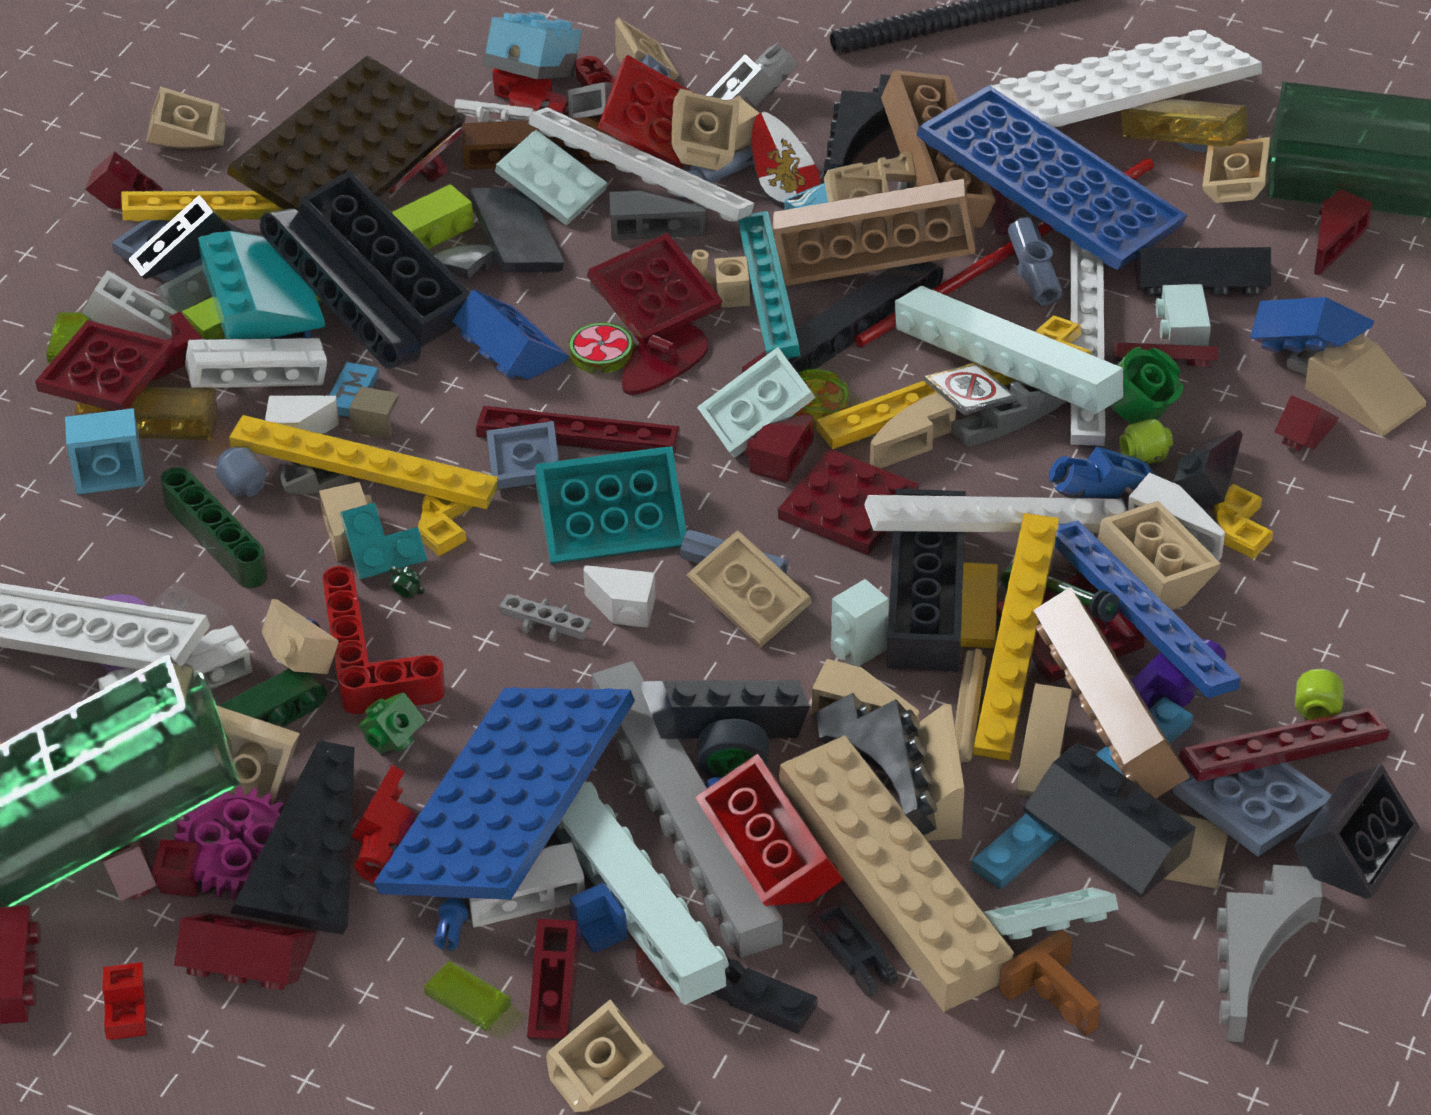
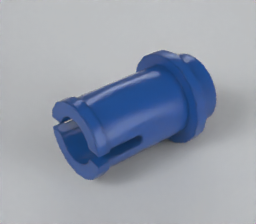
M448 898L438 908L440 920L434 944L444 950L448 936V940H450L448 950L451 951L459 946L462 924L467 920L469 912L462 900Z

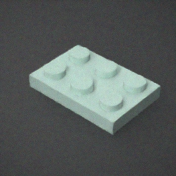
M537 130L533 131L499 161L495 168V172L566 226L606 190L607 186L606 181Z
M777 347L697 408L733 458H735L747 449L749 440L752 437L755 438L764 425L787 420L816 397Z
M1091 887L989 910L983 913L1000 935H1009V939H1021L1033 935L1032 929L1046 926L1047 931H1054L1070 927L1069 921L1083 918L1084 922L1106 919V912L1118 910L1116 894Z

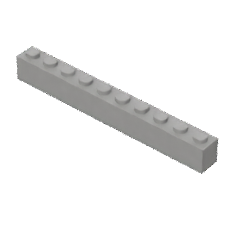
M633 661L593 673V689H631L635 702L614 734L619 755L623 761H629L635 784L643 786L649 809L652 812L657 811L660 816L659 821L663 834L666 838L671 837L673 839L675 853L679 862L687 864L694 889L696 891L701 890L704 894L708 914L711 918L716 917L718 919L725 944L727 946L732 945L740 959L783 944V919L775 905L765 906L695 799L697 795L707 788L678 739H660L641 688L642 683L645 681Z

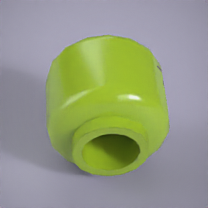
M1156 419L1131 423L1125 428L1124 434L1120 436L1122 454L1140 459L1143 462H1147L1148 465L1164 461L1168 456L1169 447L1173 446V437L1168 427L1164 428L1161 422Z
M1313 669L1299 677L1296 685L1295 707L1297 713L1304 719L1312 720L1342 712L1344 684L1336 673L1325 669Z

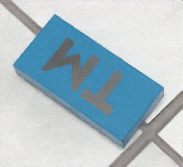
M346 363L329 395L336 396L339 416L350 417L349 407L361 386L367 388L374 387L379 377L378 367Z

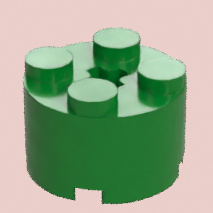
M1136 347L1117 365L1123 368V398L1110 406L1122 418L1129 421L1130 424L1148 419L1158 420L1183 392V383L1180 385L1178 377L1181 373L1178 365L1169 355L1159 349L1140 350L1142 347Z

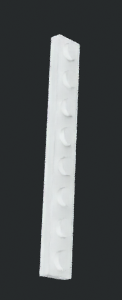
M548 107L531 113L528 124L538 128L541 134L562 139L564 144L571 148H581L590 152L592 158L602 161L607 160L615 164V167L620 171L635 173L641 176L642 181L648 184L663 186L667 188L668 193L674 196L693 200L694 205L705 207V209H712L720 213V217L725 220L737 221L752 213L753 202Z
M868 495L864 504L874 531L1020 532L1023 515L1028 513L1059 518V525L1079 520L1091 533H1099L1102 519L1127 511L1122 499Z

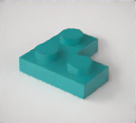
M375 502L340 512L359 580L389 572L391 567L400 569L428 560L418 527L384 535Z

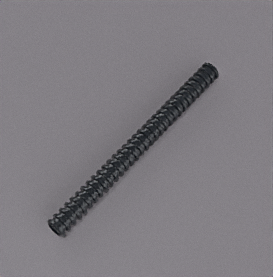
M961 0L959 4L958 2H952L951 6L949 4H944L942 7L935 6L934 10L932 8H927L925 11L921 9L917 13L914 11L909 12L908 15L903 13L900 17L894 15L891 19L889 17L883 18L882 21L881 19H876L874 23L872 21H867L865 25L864 23H858L857 27L850 25L848 29L846 27H841L840 30L835 28L831 30L830 43L836 55H841L843 51L850 53L852 49L853 51H859L860 47L867 49L869 45L872 48L876 47L877 44L882 46L886 44V41L891 44L895 40L900 42L903 38L906 40L911 39L912 36L918 38L920 34L927 36L929 32L931 34L937 33V30L944 32L946 28L947 30H953L954 26L956 28H961L963 25L967 27L971 23L974 25L980 21L985 23L988 19L991 21L996 20V18L1003 19L1005 15L1012 17L1013 14L1029 13L1030 10L1037 11L1039 8L1043 10L1047 6L1052 8L1055 5L1070 4L1072 0H968V2Z

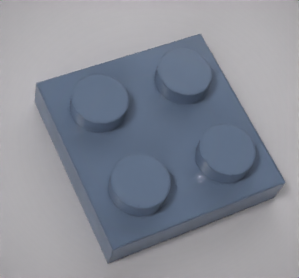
M553 421L486 431L491 474L498 477V489L536 484L535 464L559 461Z

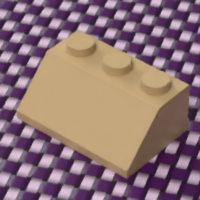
M1159 501L1101 520L1098 540L1171 610L1185 606L1220 569L1221 563Z
M193 698L184 710L164 779L205 793L211 792L217 797H221L223 787L228 790L230 795H235L238 786L242 787L243 795H249L251 790L256 788L257 798L262 799L270 793L271 805H274L288 772L300 733Z
M944 704L920 721L921 728L917 731L918 737L926 751V756L923 757L924 766L932 780V783L928 785L929 791L937 805V812L934 813L937 829L923 835L927 841L962 839L964 783L951 704Z

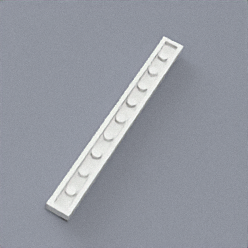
M1070 239V321L1081 325V335L1071 344L1091 351L1092 356L1104 360L1103 261L1088 250L1080 248L1076 242ZM1070 403V445L1105 446V409L1096 414Z

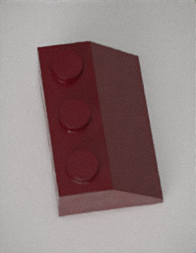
M205 912L181 918L174 966L187 968L186 974L192 976L209 977L210 972L224 974L223 980L227 982L244 984L247 983L248 978L261 981V987L284 990L285 985L299 981L316 939L317 931Z

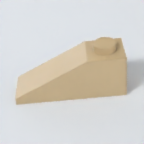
M272 599L261 632L273 657L295 672L328 674L339 640L278 599Z
M826 659L812 687V714L854 693L863 704L868 703L873 711L897 699L906 711L911 709L919 720L918 709L858 666Z

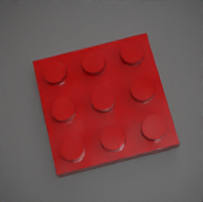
M627 54L619 67L598 128L638 150L681 169L684 163L680 162L672 147L673 105L679 90L689 89Z

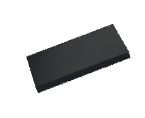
M517 188L469 189L468 198L472 202L474 212L502 272H560L563 270L564 260L536 202Z

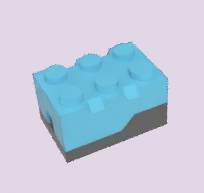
M519 12L516 14L504 13L503 17H492L483 65L535 79L573 77L582 30L572 28L573 22L555 19V21L548 20L545 15L532 12L528 14Z

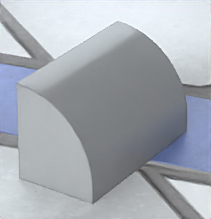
M603 82L568 90L569 118L602 117L614 83Z

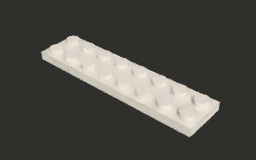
M0 583V647L176 676L210 627L207 616L203 614Z

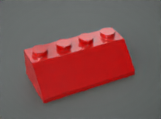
M758 754L695 797L765 906L812 902L843 880L774 775Z

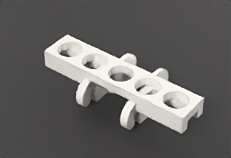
M456 99L454 106L457 109V113L476 115L477 122L510 121V119L529 120L531 113L534 112L532 108ZM489 112L501 114V120L491 119Z

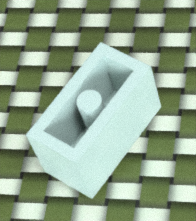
M1202 284L1163 285L1162 298L1156 299L1157 318H1162L1160 320V338L1166 339L1167 344L1208 346L1211 326Z
M866 579L832 598L831 650L837 658L858 667L886 651L888 640L889 598Z

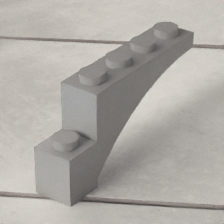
M1273 865L1271 881L1264 880L1263 894L1227 892L1225 908H1218L1217 931H1224V938H1219L1218 962H1225V969L1219 970L1218 990L1219 993H1226V1001H1220L1219 1023L1220 1025H1227V1041H1244L1249 998L1257 978L1269 959L1285 941L1309 922L1318 923L1322 900L1321 881L1314 879L1307 867Z

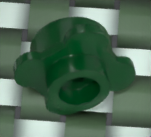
M397 567L390 568L389 572L393 577L389 587L395 593L408 599L414 598L416 593H424L425 589L420 584L421 577L417 572L407 567H403L401 570Z

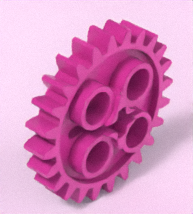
M238 786L235 795H230L228 790L223 787L221 797L216 798L214 794L207 792L206 804L195 799L194 811L187 809L183 811L184 821L177 822V834L174 835V840L199 844L201 851L194 879L196 883L202 880V892L205 893L213 886L216 887L218 898L223 895L225 890L231 891L232 899H237L239 891H241L265 845L259 843L267 841L283 810L284 803L282 801L271 805V794L268 793L262 799L257 798L256 788H253L249 795H243L242 787ZM233 819H243V820H242V821H234ZM211 840V841H215V842H214V843H206L205 841ZM231 864H241V866L235 867L231 866Z

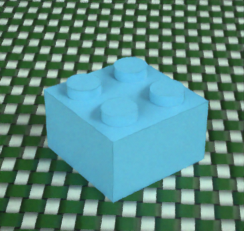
M134 408L65 417L66 444L77 495L145 486L143 456Z

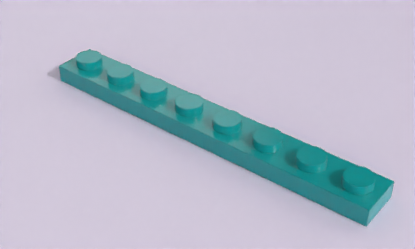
M768 211L752 213L747 217L739 219L738 226L744 254L747 259L748 273L765 352L768 355L778 347L788 360L791 357L800 356V349Z

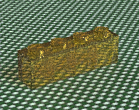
M1166 98L1121 110L1123 137L1229 148L1248 136L1246 106Z
M145 387L128 408H134L140 439L212 441L219 414L215 389ZM77 402L75 416L111 410Z

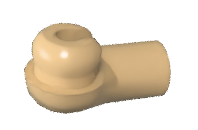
M695 250L692 255V264L716 292V279L707 268L709 254L705 250Z

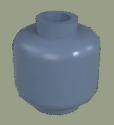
M232 447L220 455L217 460L216 476L232 496L243 497L247 495L252 497L263 489L267 470L252 450L247 447Z

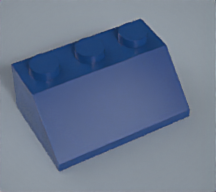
M474 289L452 321L462 330L460 333L461 337L474 345L477 344L480 347L478 352L485 358L493 362L496 361L499 364L497 369L512 379L516 375L529 380L566 362L569 358V355L513 305Z
M1327 297L1260 301L1250 338L1262 343L1261 347L1264 350L1274 353H1280L1281 349L1302 352L1303 348L1325 351V347H1340L1372 328L1374 320Z

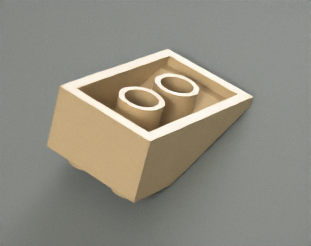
M1362 334L1340 347H1325V351H1319L1309 358L1305 389L1381 437L1388 434L1426 406V400L1377 343Z

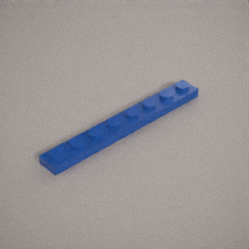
M1079 520L1059 525L1054 547L1099 591L1105 590L1117 595L1120 600L1119 611L1207 698L1239 689L1241 677Z

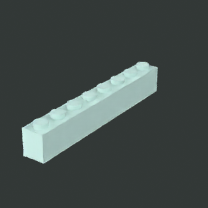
M924 286L916 288L895 301L896 329L1096 414L1123 398L1122 367Z
M585 781L554 830L555 835L562 844L573 843L581 869L594 886L604 882L626 914L627 930L684 1005L725 987V969L728 968V960L720 946L715 947L711 943L704 925L700 921H694L690 916L685 901L681 897L676 898L672 893L665 875L662 873L658 874L654 870L646 851L639 850L636 847L628 828L621 827L618 824L610 805H604L600 801L592 782L586 783Z

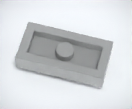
M202 264L155 289L161 301L177 312H182L212 296Z

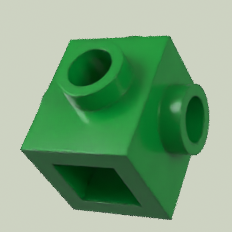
M403 692L385 701L382 698L373 703L365 711L368 717L358 727L364 733L366 742L373 749L377 750L379 754L393 749L398 753L414 741L411 735L426 720Z

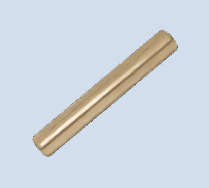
M980 649L968 650L964 657L954 725L960 764L962 762L969 763L973 755L986 657L982 655V650Z

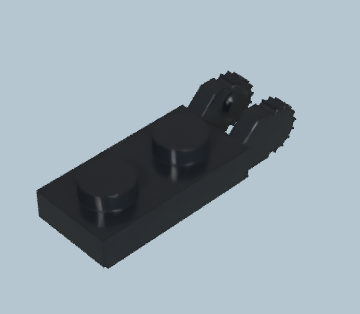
M842 900L808 915V926L850 976L853 975L857 986L866 996L868 995L869 997L877 993L878 990L874 978L866 969L874 965L878 976L886 985L891 986L898 982L897 971L884 955L883 948Z
M728 957V968L725 969L726 986L711 994L729 1002L730 1006L796 1034L800 1033L818 1006V997L748 967L745 969L739 961ZM730 981H733V982H735V983H736V985H735V986H733V985H732V983H731V982H730Z

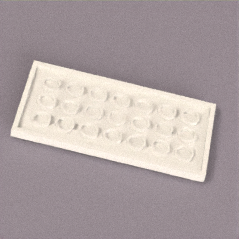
M1194 30L1189 32L1188 36L1180 38L1166 37L1162 39L1161 43L1153 45L1149 43L1139 44L1133 50L1112 51L1108 54L1109 56L1102 58L1088 57L1083 59L1082 63L1075 65L1061 64L1055 66V70L1047 72L1033 71L1024 78H1006L1001 80L1000 84L992 85V87L1039 117L1041 121H1045L1055 128L1262 74V63L1249 56L1248 53L1236 49L1235 46L1229 45L1221 41L1220 38L1208 34L1205 30Z

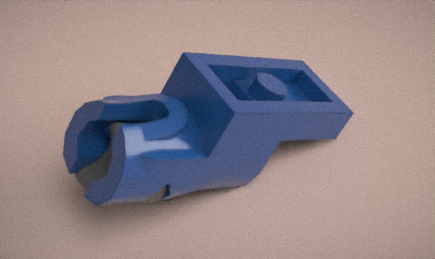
M1097 446L1088 459L1071 458L1068 456L1058 458L1050 468L1049 479L1058 493L1069 498L1119 499L1127 487L1135 490L1149 473L1154 474L1147 462Z

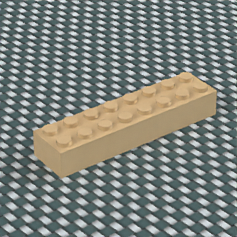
M844 735L780 764V786L832 864L834 863L838 867V873L941 1010L945 1012L1000 985L1001 966L1013 959L1014 952L918 828L904 815L903 809L847 737Z

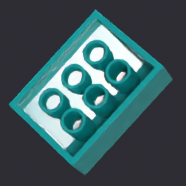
M234 231L216 232L198 237L203 270L226 339H269L325 327V321L314 291L264 237Z
M672 446L535 464L536 488L550 564L682 546L683 538L687 531Z

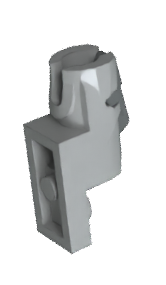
M776 43L769 47L755 62L744 54L705 96L731 100L740 95L742 99L746 97L757 106L767 95H772L799 64Z

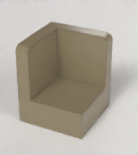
M361 386L349 407L352 433L389 439L392 434L390 414L398 401V394Z

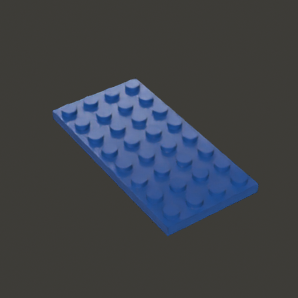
M990 85L920 125L916 135L925 141L928 146L937 149L949 157L955 164L964 167L976 175L979 180L986 182L1001 192L1004 197L1013 200L1025 208L1028 213L1037 216L1049 224L1055 231L1064 234L1076 242L1080 248L1088 250L1100 258L1103 263L1116 270L1136 258L1140 248H1150L1184 224L1187 217L1185 213L1045 121H1041L1039 117Z
M504 688L394 851L390 860L374 881L378 893L511 900L634 704L635 699L631 689Z

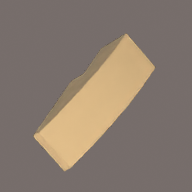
M941 390L905 408L880 429L871 441L870 464L878 468H884L932 450L934 438L951 432V423L955 420L956 405Z
M1035 684L1016 787L1017 795L1031 797L1051 764L1063 754L1065 733L1071 708L1072 689Z

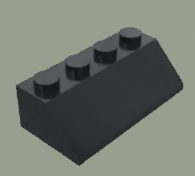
M1271 247L1140 248L1137 252V257L1134 258L1138 290H1146V295L1149 296L1162 295L1163 285L1202 284L1203 289H1211V295H1229L1230 289H1243V295L1263 294V289L1271 287Z
M799 680L643 682L641 686L660 739H699L701 731L707 725L726 719L746 720L757 724L767 732L768 738H798L810 708Z
M1078 742L1051 764L1024 806L1023 811L1140 899L1190 857L1196 829L1191 823Z
M1381 763L1345 778L1294 847L1297 850L1300 862L1308 868L1314 879L1367 899L1373 897L1420 826Z

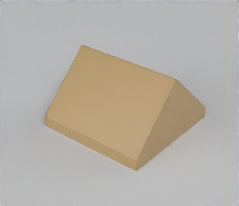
M618 17L616 19V56L620 63L627 54L639 61L649 54L670 70V79L675 80L679 76V73L658 41Z

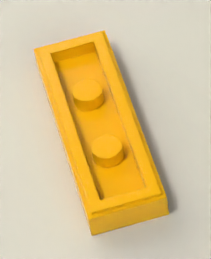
M963 563L961 647L995 648L998 564Z

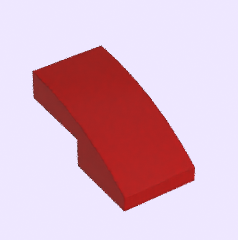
M143 962L103 967L102 992L105 1003L104 1030L106 1041L147 1035Z

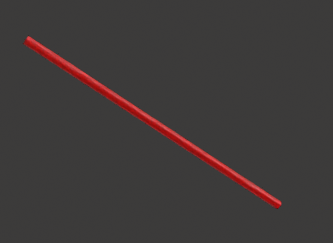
M1146 158L1123 173L1135 180L1152 170L1154 163L1151 159ZM1044 221L1037 225L1041 237L1054 230ZM1012 241L932 290L948 295L1015 254ZM896 312L856 335L854 338L856 344L859 347H863L896 327Z

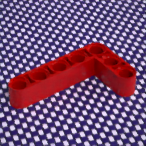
M334 566L327 569L323 574L322 581L330 635L339 640L334 654L342 708L351 714H363L376 701L382 698L385 701L403 692L414 706L431 704L441 700L446 693L443 663L438 657L421 655L374 663L368 662L354 573L345 566Z

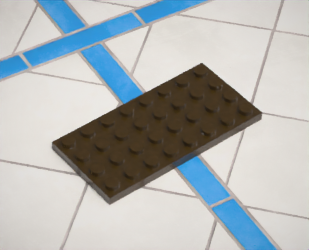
M367 55L233 161L228 167L227 175L283 210L291 208L298 211L300 198L349 170L378 198L417 165L437 145L459 129L462 123L465 122L466 115L457 113V109L445 103L427 90L422 89L404 76Z

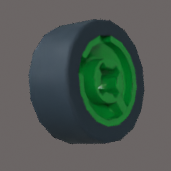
M726 719L711 723L701 731L698 739L697 762L700 769L709 777H720L722 779L756 754L768 766L769 738L767 732L759 725L746 720Z

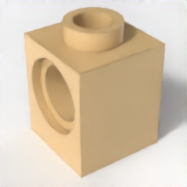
M746 256L714 259L716 293L723 300L721 308L750 306V282Z

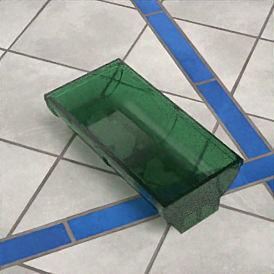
M1282 81L1268 163L1271 164L1268 197L1322 204L1326 198L1332 197L1341 189L1373 203L1372 211L1431 218V99Z
M169 654L0 745V907H11L240 785L208 679L202 672L198 674L187 663L179 666Z

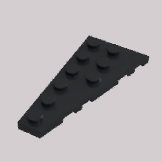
M318 740L230 913L341 935L344 934L348 926L355 747Z

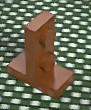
M1060 929L1001 966L1000 992L1009 1001L1035 986L1038 994L1044 1000H1049L1061 1011L1064 1019L1070 1025H1075L1084 1035L1087 1036L1098 1029L1101 1003L1063 968L1070 964L1072 937L1063 929Z

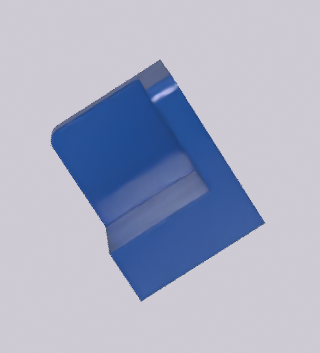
M604 882L569 897L571 920L577 921L581 929V937L591 952L596 953L627 939L626 914Z

